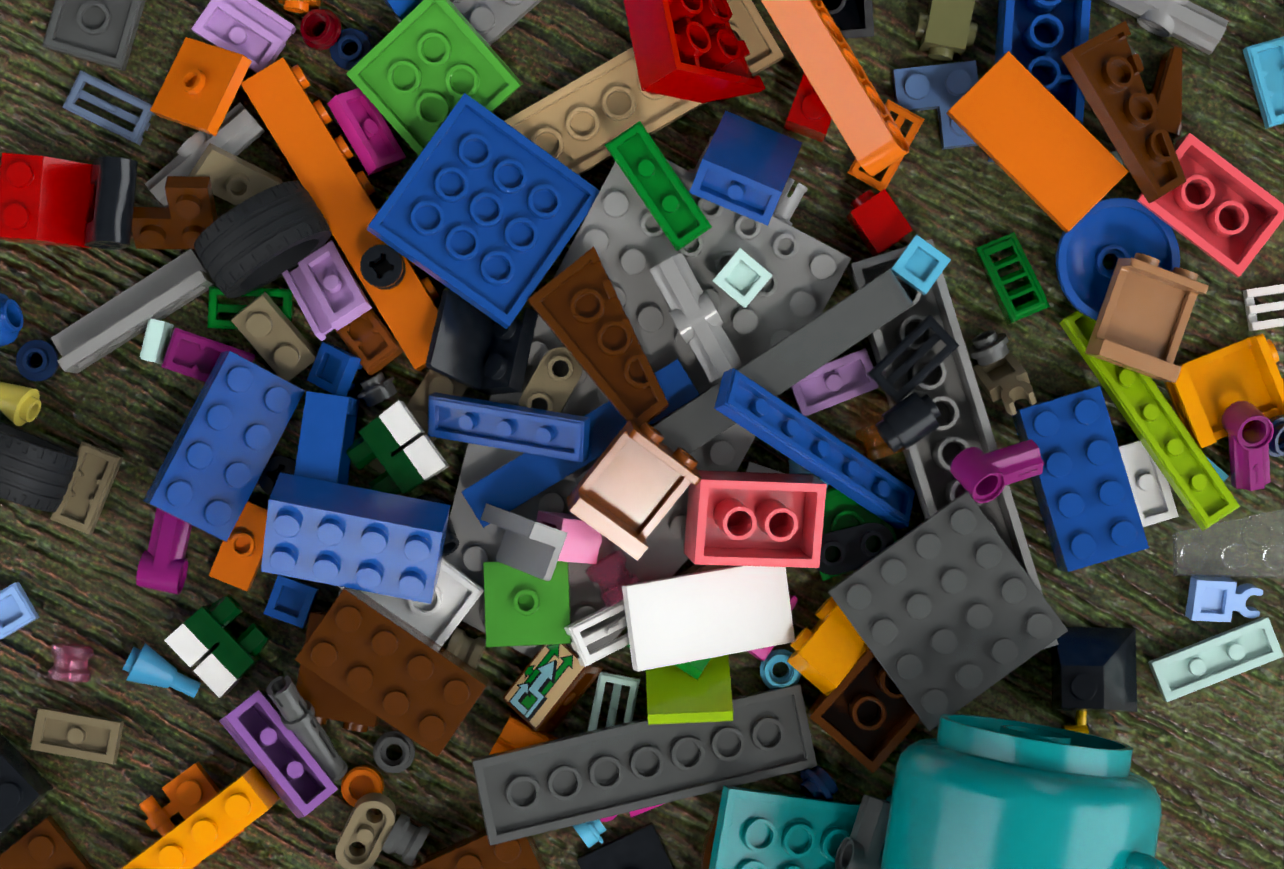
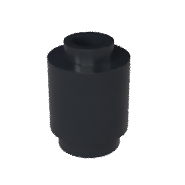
M913 392L881 415L882 420L875 424V428L888 447L895 453L901 448L907 450L937 429L939 424L936 418L941 413L927 394L920 398L916 392Z

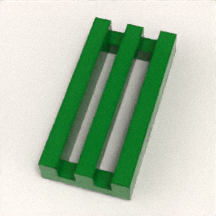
M209 287L207 328L238 330L231 320H217L218 313H238L247 305L218 304V296L225 295L218 287ZM258 288L255 291L240 296L257 298L266 292L270 298H283V306L278 307L292 322L294 295L290 289Z

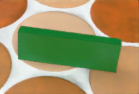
M640 121L605 144L676 251H679L712 228Z

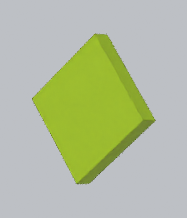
M729 655L711 658L698 680L675 665L646 670L648 725L733 721Z

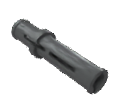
M279 676L272 680L266 688V693L279 709L283 725L295 733L299 741L332 782L342 778L347 772V764L338 754L324 729L316 720L313 705L308 700L303 699L289 676H285V678Z

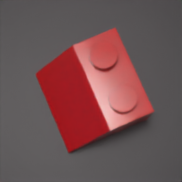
M2 153L0 167V239L14 243L92 249L91 247L84 246L86 224L94 220L97 186L90 184L92 164L39 155Z

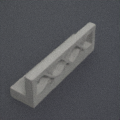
M189 249L51 337V340L62 355V358L57 360L59 365L65 372L78 374L144 332L150 318L161 321L208 291L209 287L216 286V283L203 266L195 250Z

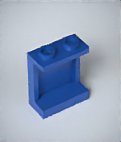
M725 111L703 156L689 193L768 226L802 142Z

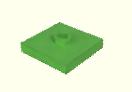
M557 561L550 581L542 580L500 562H483L486 647L571 644L572 639L564 629V627L571 624L569 562Z

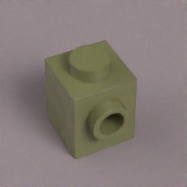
M929 0L926 13L919 12L914 36L921 38L919 50L929 52V58L939 61H952L953 57L960 58L966 47L972 48L977 32V23L971 22L975 1Z

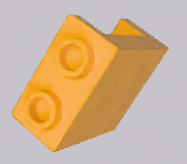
M1263 333L1247 337L1178 365L1181 366V370L1176 383L1164 382L1177 416L1200 449L1217 443L1216 440L1228 436V433L1222 426V415L1232 403L1237 401L1252 403L1268 419L1284 415V378L1281 377L1276 365L1279 362V355L1273 342L1270 339L1266 340ZM1253 421L1248 422L1243 430L1249 428Z

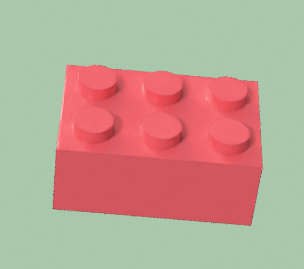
M698 470L702 480L697 486L691 483L688 489L684 554L694 564L820 568L826 483L810 474Z

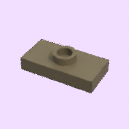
M209 143L188 175L210 177L213 195L236 206L270 187L283 183L279 177Z
M81 442L77 451L79 457L72 480L68 484L63 501L57 511L52 513L50 519L91 535L94 532L124 457L87 442Z

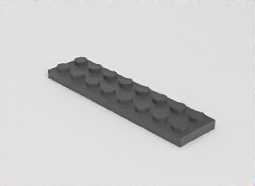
M797 683L785 688H772L732 698L733 721L648 725V718L471 759L488 843L491 846L722 790L723 785L734 787L816 767L817 763L801 685Z

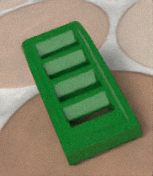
M1015 232L975 248L1007 325L1050 307ZM1010 247L1013 255L994 263L992 262L989 255ZM1013 263L1017 264L1018 271L1000 278L997 270ZM1023 278L1025 286L1007 293L1004 285ZM1027 293L1030 294L1032 301L1014 307L1011 300Z

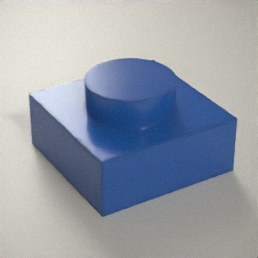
M278 575L264 614L297 627L305 628L320 588L287 576Z

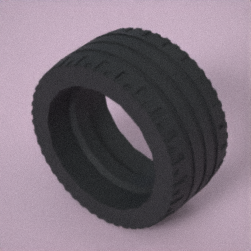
M292 180L270 187L223 214L198 236L194 242V248L203 266L209 272V275L227 298H236L269 284L283 276L282 273L284 271L294 269L298 266L299 261L321 248L329 240L332 232L309 192L299 181Z
M0 422V498L37 510L56 512L64 499L63 496L67 492L68 484L72 480L79 456L47 439Z

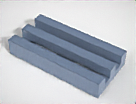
M81 70L62 107L139 146L144 139L142 138L144 131H148L151 123L149 121L152 115L155 116L150 111L151 104ZM85 83L143 110L140 118L82 90ZM80 98L136 125L133 132L75 105L77 99Z

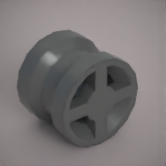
M401 813L381 851L387 854L396 853L402 857L403 863L411 866L431 829L425 825L418 827L412 824L409 816Z

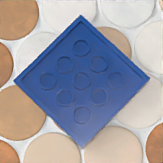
M464 93L366 230L507 329L587 216L600 190Z

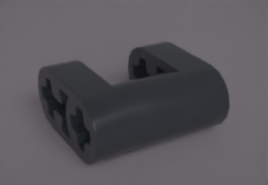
M102 156L92 162L90 184L96 185L97 189L94 220L86 224L84 246L106 250H123L130 246L138 161L122 157Z

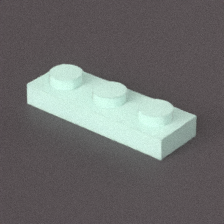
M1263 616L1148 661L1163 701L1169 702L1284 657L1269 617Z

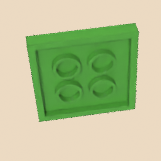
M423 0L346 73L418 156L464 93L493 113L523 85L519 78L450 0Z

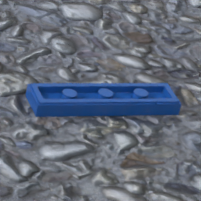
M437 392L429 395L428 436L582 463L588 459L590 417Z

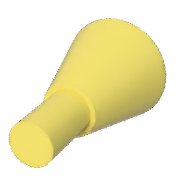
M0 382V411L16 426L32 422L41 409L39 391L35 388Z

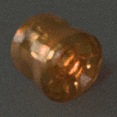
M875 425L855 431L857 439L863 442L865 448L862 455L871 461L905 451L901 448L894 453L882 439Z

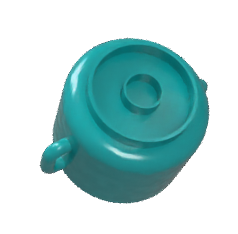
M942 714L940 715L937 738L922 739L910 744L901 753L897 762L893 791L885 799L891 802L881 869H1168L1162 861L1155 858L1162 815L1161 799L1156 788L1144 777L1130 772L1133 747L1127 744L1091 734L1028 722L976 715Z

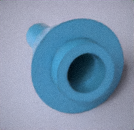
M146 643L142 650L133 647L122 670L129 672L126 681L163 688L171 687L192 698L195 697L201 685L200 682L177 672L178 669Z

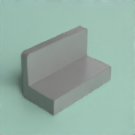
M486 503L480 520L506 529L496 561L542 580L550 581L567 532Z

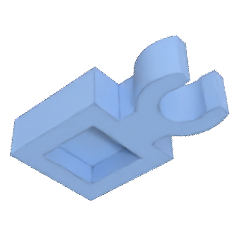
M1191 576L1185 616L1191 621L1231 622L1232 612L1237 611L1244 617L1256 618L1260 616V611L1254 607L1246 606V600L1252 595L1262 596L1263 590L1250 583L1241 584L1236 588L1237 582L1229 577Z

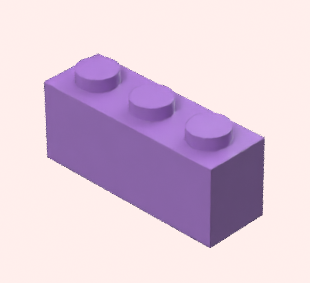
M259 690L219 720L297 819L308 815L338 790L295 734L283 725L279 714Z

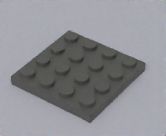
M967 491L960 494L828 590L835 603L929 731L939 725L940 715H953L1068 631Z

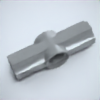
M1101 0L1137 18V23L1148 32L1168 38L1172 36L1208 55L1214 51L1220 42L1228 24V20L1189 0Z
M239 103L226 114L216 136L202 131L192 135L181 145L177 151L178 156L163 167L155 176L150 178L145 185L164 207H169L165 191L167 176H188L209 143L237 156L266 131L247 109Z
M682 252L649 269L662 296L664 295L671 308L668 311L685 343L691 345L709 381L713 382L721 378L725 371L742 366L738 353L721 326L724 323L707 291H702Z

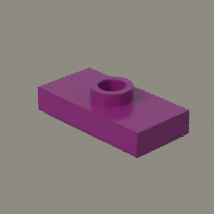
M174 327L161 367L206 382L221 352L231 351L252 363L255 354Z

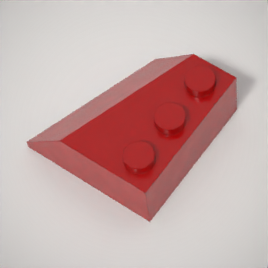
M623 0L642 91L706 103L758 93L766 89L760 75L752 76L745 57L750 55L744 40H737L728 22L733 14L727 0Z

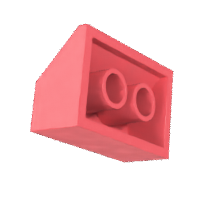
M1188 133L1174 144L1186 182L1151 203H1148L1141 192L1137 201L1238 278L1284 220V204L1194 135Z

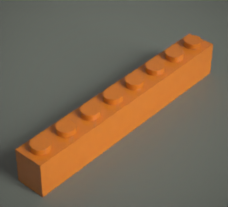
M282 57L243 81L241 86L299 181L322 212L332 235L413 368L421 371L426 368V360L439 309L435 301L441 297L429 277L427 276L421 280L413 267L415 264L404 256L402 257L406 264V274L403 281L397 287L390 290H381L373 287L364 279L360 271V262L363 254L373 246L387 245L366 230L381 209H377L370 197L376 190L363 170L357 174L355 173L348 161L354 157L353 152L342 135L334 138L326 124L333 120L320 99L313 103L305 89L311 86L300 66L296 64L291 67Z

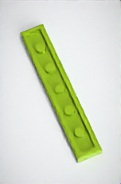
M1078 310L1064 318L1059 324L1200 529L1203 531L1238 509L1240 505L1152 378L1085 354L1096 321L1086 317Z

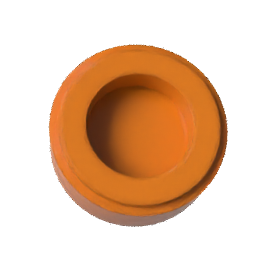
M356 766L342 780V796L349 805L354 807L356 802L366 794H383L384 779L381 773L372 766Z

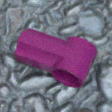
M1237 401L1227 407L1222 415V426L1228 433L1231 484L1236 489H1246L1249 491L1264 489L1265 485L1271 482L1269 443L1273 438L1274 427L1272 422L1252 403ZM1253 421L1249 428L1242 431L1248 422Z
M1030 439L988 453H984L978 447L967 448L954 458L950 469L952 475L977 503L982 504L994 500L1001 494L1006 485L1042 474L1044 462L1041 458L1039 447Z
M158 508L156 509L148 550L143 552L137 569V586L176 595L181 593L188 572V559L185 556L192 525Z

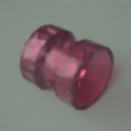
M621 549L610 553L597 561V564H592L585 569V573L590 581L599 584L601 589L600 598L606 607L623 599L622 585L640 582L636 574L630 573L626 569L627 559Z

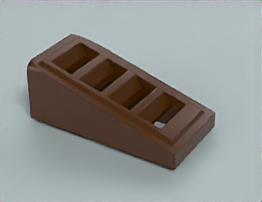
M1176 46L1161 56L1151 90L1159 107L1156 111L1160 129L1167 130L1169 135H1172L1173 140L1180 137L1182 131V48Z

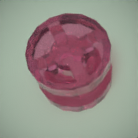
M51 644L50 653L54 656V665L48 671L49 679L66 682L91 681L92 673L88 669V662L94 655V647L78 644Z

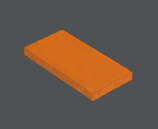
M1009 51L946 113L1065 233L1069 232L1129 172Z

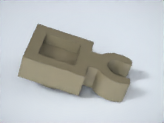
M1010 350L1004 358L985 366L978 364L972 367L976 381L992 402L1002 399L1008 414H1017L1014 402L1018 399H1027L1031 405L1037 403L1026 370Z

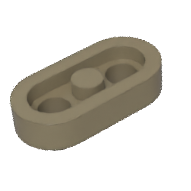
M565 347L551 349L543 356L520 397L519 406L533 408V401L541 397L548 403L547 411L562 412L583 373V368ZM558 360H563L568 364L569 371L564 377L557 376L553 371V366Z
M369 793L362 796L356 802L338 838L335 850L336 859L344 869H369L376 862L395 823L396 807L389 797L381 793ZM371 808L379 809L382 813L379 815H373L368 810ZM360 842L365 847L355 848L352 846V843Z

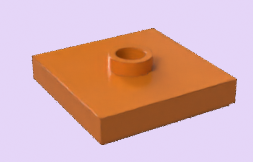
M185 37L150 111L161 118L216 136L252 61L242 54Z

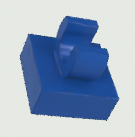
M322 342L307 381L334 395L346 397L348 391L353 390L355 387L352 381L357 369L362 370L363 368L360 364L361 359L333 344Z

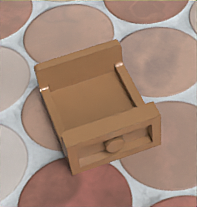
M1135 253L1134 258H1118L1085 354L1159 381L1176 383L1181 370V366L1173 364L1196 298L1199 294H1206L1209 286L1197 282L1198 274L1179 267H1174L1172 272L1158 267L1160 260L1145 254Z

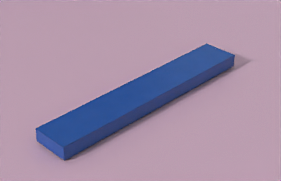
M679 359L654 373L669 406L648 423L650 425L700 395ZM606 402L584 416L590 417L588 459L583 463L523 453L461 491L482 527L484 528L490 524L480 520L486 503L512 511L600 457L627 423L611 402Z
M735 368L723 373L714 409L897 530L908 527L915 490Z

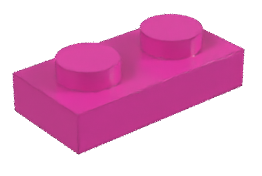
M359 88L335 95L327 103L368 175L396 166L406 158L382 114Z

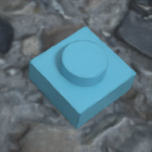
M916 234L891 270L922 295H926L951 259Z

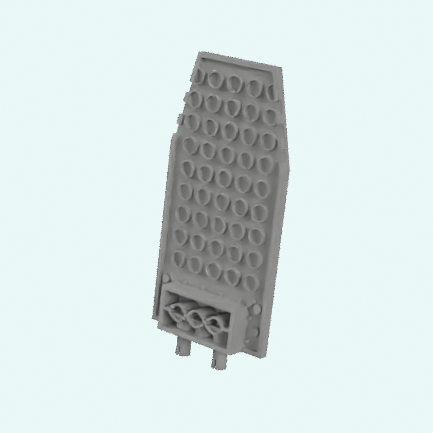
M712 136L709 137V142L694 170L690 168L687 171L667 160L688 192H690L703 156L713 138ZM615 161L554 278L594 247L653 372L655 373L679 359L699 394H702L720 382L722 377L713 382L709 381L691 345L685 343L668 311L671 308L664 295L662 296L649 269L682 252L702 291H707L724 323L721 326L738 353L742 366H744L822 314L851 258L792 227L793 223L790 222V219L808 188L798 182L791 197H787L795 181L789 177L768 226L689 193L712 228L679 251H676ZM739 248L773 275L746 308L742 307L713 282V279ZM539 315L521 392L491 395L489 401L519 406L520 397L543 356L551 349L565 347ZM558 360L553 366L554 373L559 377H564L569 371L568 364L563 360ZM583 370L577 386L561 413L585 416L609 400ZM538 397L533 401L532 407L547 410L548 403L544 398ZM667 416L663 417L662 419H660L659 421L655 422V423L652 424L651 426H654L655 424H657L658 422H660L661 420H663V419L666 418ZM736 423L690 455L698 461L697 470L737 472L755 435ZM468 443L450 514L452 525L459 540V546L453 553L442 557L484 588L483 562H498L496 561V556L506 529L491 523L483 528L461 491L514 460L524 452ZM598 458L510 512L534 521L537 520L538 511L573 514L569 511L566 498L577 486L574 479L591 468ZM689 486L647 537L648 548L638 561L602 535L597 564L569 562L571 624L622 599V585L672 577L688 560V557L684 554ZM483 592L462 621L486 634ZM625 610L581 631V636L583 637L625 616ZM625 627L587 645L588 652L613 641ZM543 645L511 647L533 659Z

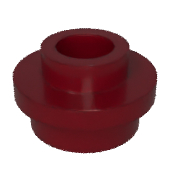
M328 9L311 10L301 21L300 31L302 38L314 50H327L340 37V19ZM323 27H325V30H324L323 33L320 35L321 29H322Z

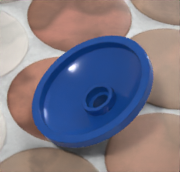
M1111 198L1099 201L1069 232L1065 233L1063 231L1056 252V272L1064 295L1080 313L1096 321L1118 258H1134L1135 253H1141L1160 260L1158 267L1172 272L1174 267L1180 268V251L1172 228L1137 200ZM1107 254L1113 258V265L1110 269H1106L1103 265V259Z

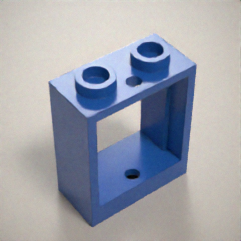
M306 391L294 475L348 485L351 460L346 454V450L354 443L360 400Z

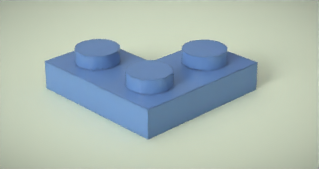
M976 60L893 69L892 81L896 104L911 112L937 109L942 150L978 146L946 114L978 82Z

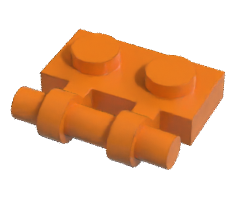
M198 761L162 787V790L170 799V803L162 808L154 796L151 795L140 803L139 806L148 817L145 822L152 831L156 829L161 836H164L176 827L170 820L172 816L179 812L185 820L217 795L220 790ZM247 827L244 828L242 831H240L237 835H235V836H234L233 838H231L229 841H227L225 844H223L221 847H219L217 850H219L220 848H222L224 845H226L228 842H230L232 839H234L236 836H238L240 833H242L244 830H246Z

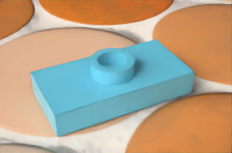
M1283 36L1243 49L1265 129L1284 124Z

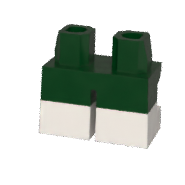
M400 400L359 431L361 437L346 450V454L358 470H361L377 458L386 471L368 484L372 490L395 495L401 492L403 494L410 493L419 485L449 467L427 435H422L425 431L405 403ZM413 442V443H411L409 446H407L406 448H404L402 451H400L399 453H397V454L394 456V454H395L398 450H400L401 448H403V447H404L405 445H407L408 443Z
M230 594L225 595L212 605L202 606L164 640L189 667L198 665L193 671L219 698L228 694L238 681L261 659L259 653L271 639V636L256 622L241 635L238 634L230 623L244 609ZM220 643V645L211 653L210 651Z

